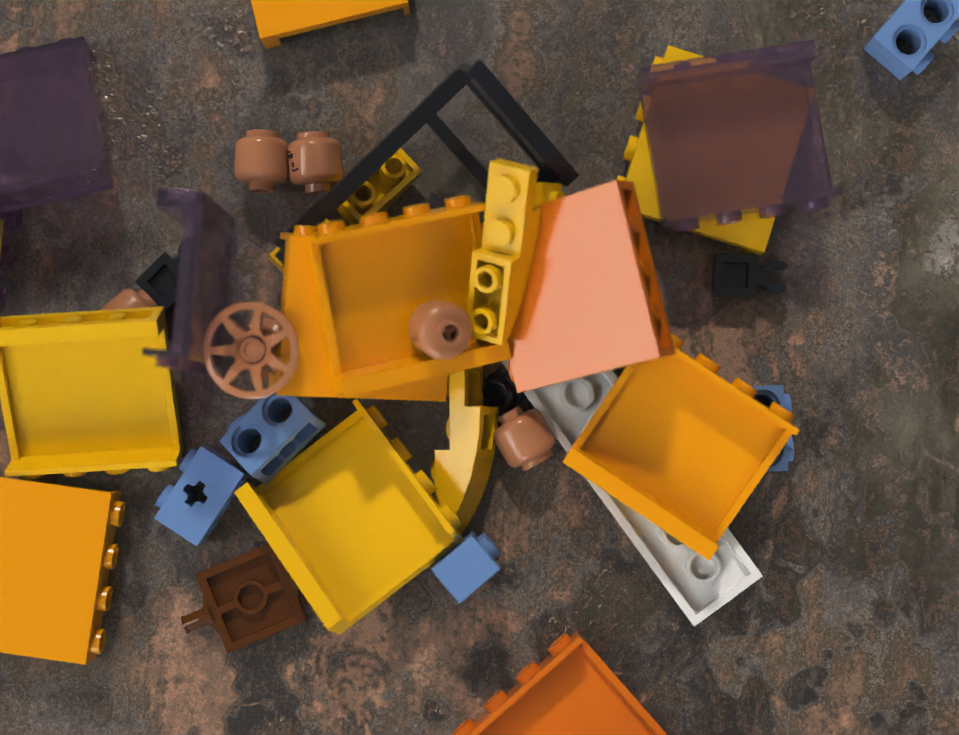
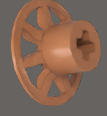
M240 302L222 310L208 326L203 341L204 362L213 381L229 394L244 399H260L281 390L295 373L299 360L298 338L290 321L277 309L261 302ZM241 310H255L250 328L246 329L241 328L229 316ZM263 313L275 318L284 330L276 333L273 329L262 326ZM223 322L230 335L234 337L233 343L230 345L212 346L214 334ZM287 337L291 350L288 364L277 357L278 343ZM212 354L233 356L235 362L224 378L215 368ZM272 367L284 371L282 377L275 384L264 389V369ZM244 370L250 371L256 391L242 390L230 383Z

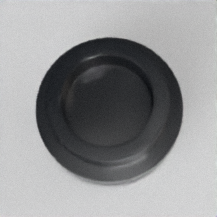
M499 369L489 374L482 387L483 398L487 405L499 407V411L514 409L520 405L523 398V392L517 393L516 386L506 370Z

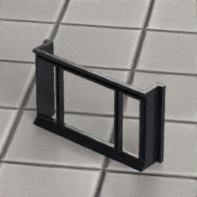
M478 59L473 65L461 63L286 232L294 233V225L317 227L318 224L323 223L326 219L328 221L344 220L345 226H350L348 221L336 209L425 124L431 128L487 192L489 173L436 114L465 85L468 86L537 166L536 183L556 182L568 187L579 174L482 60ZM279 238L275 244L280 250L274 256L284 265L286 240Z

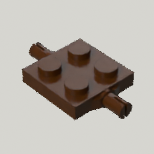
M269 543L195 574L203 593L204 608L181 616L182 625L197 618L199 619L184 627L187 633L211 624L220 634L227 654L308 619L300 599L299 587Z

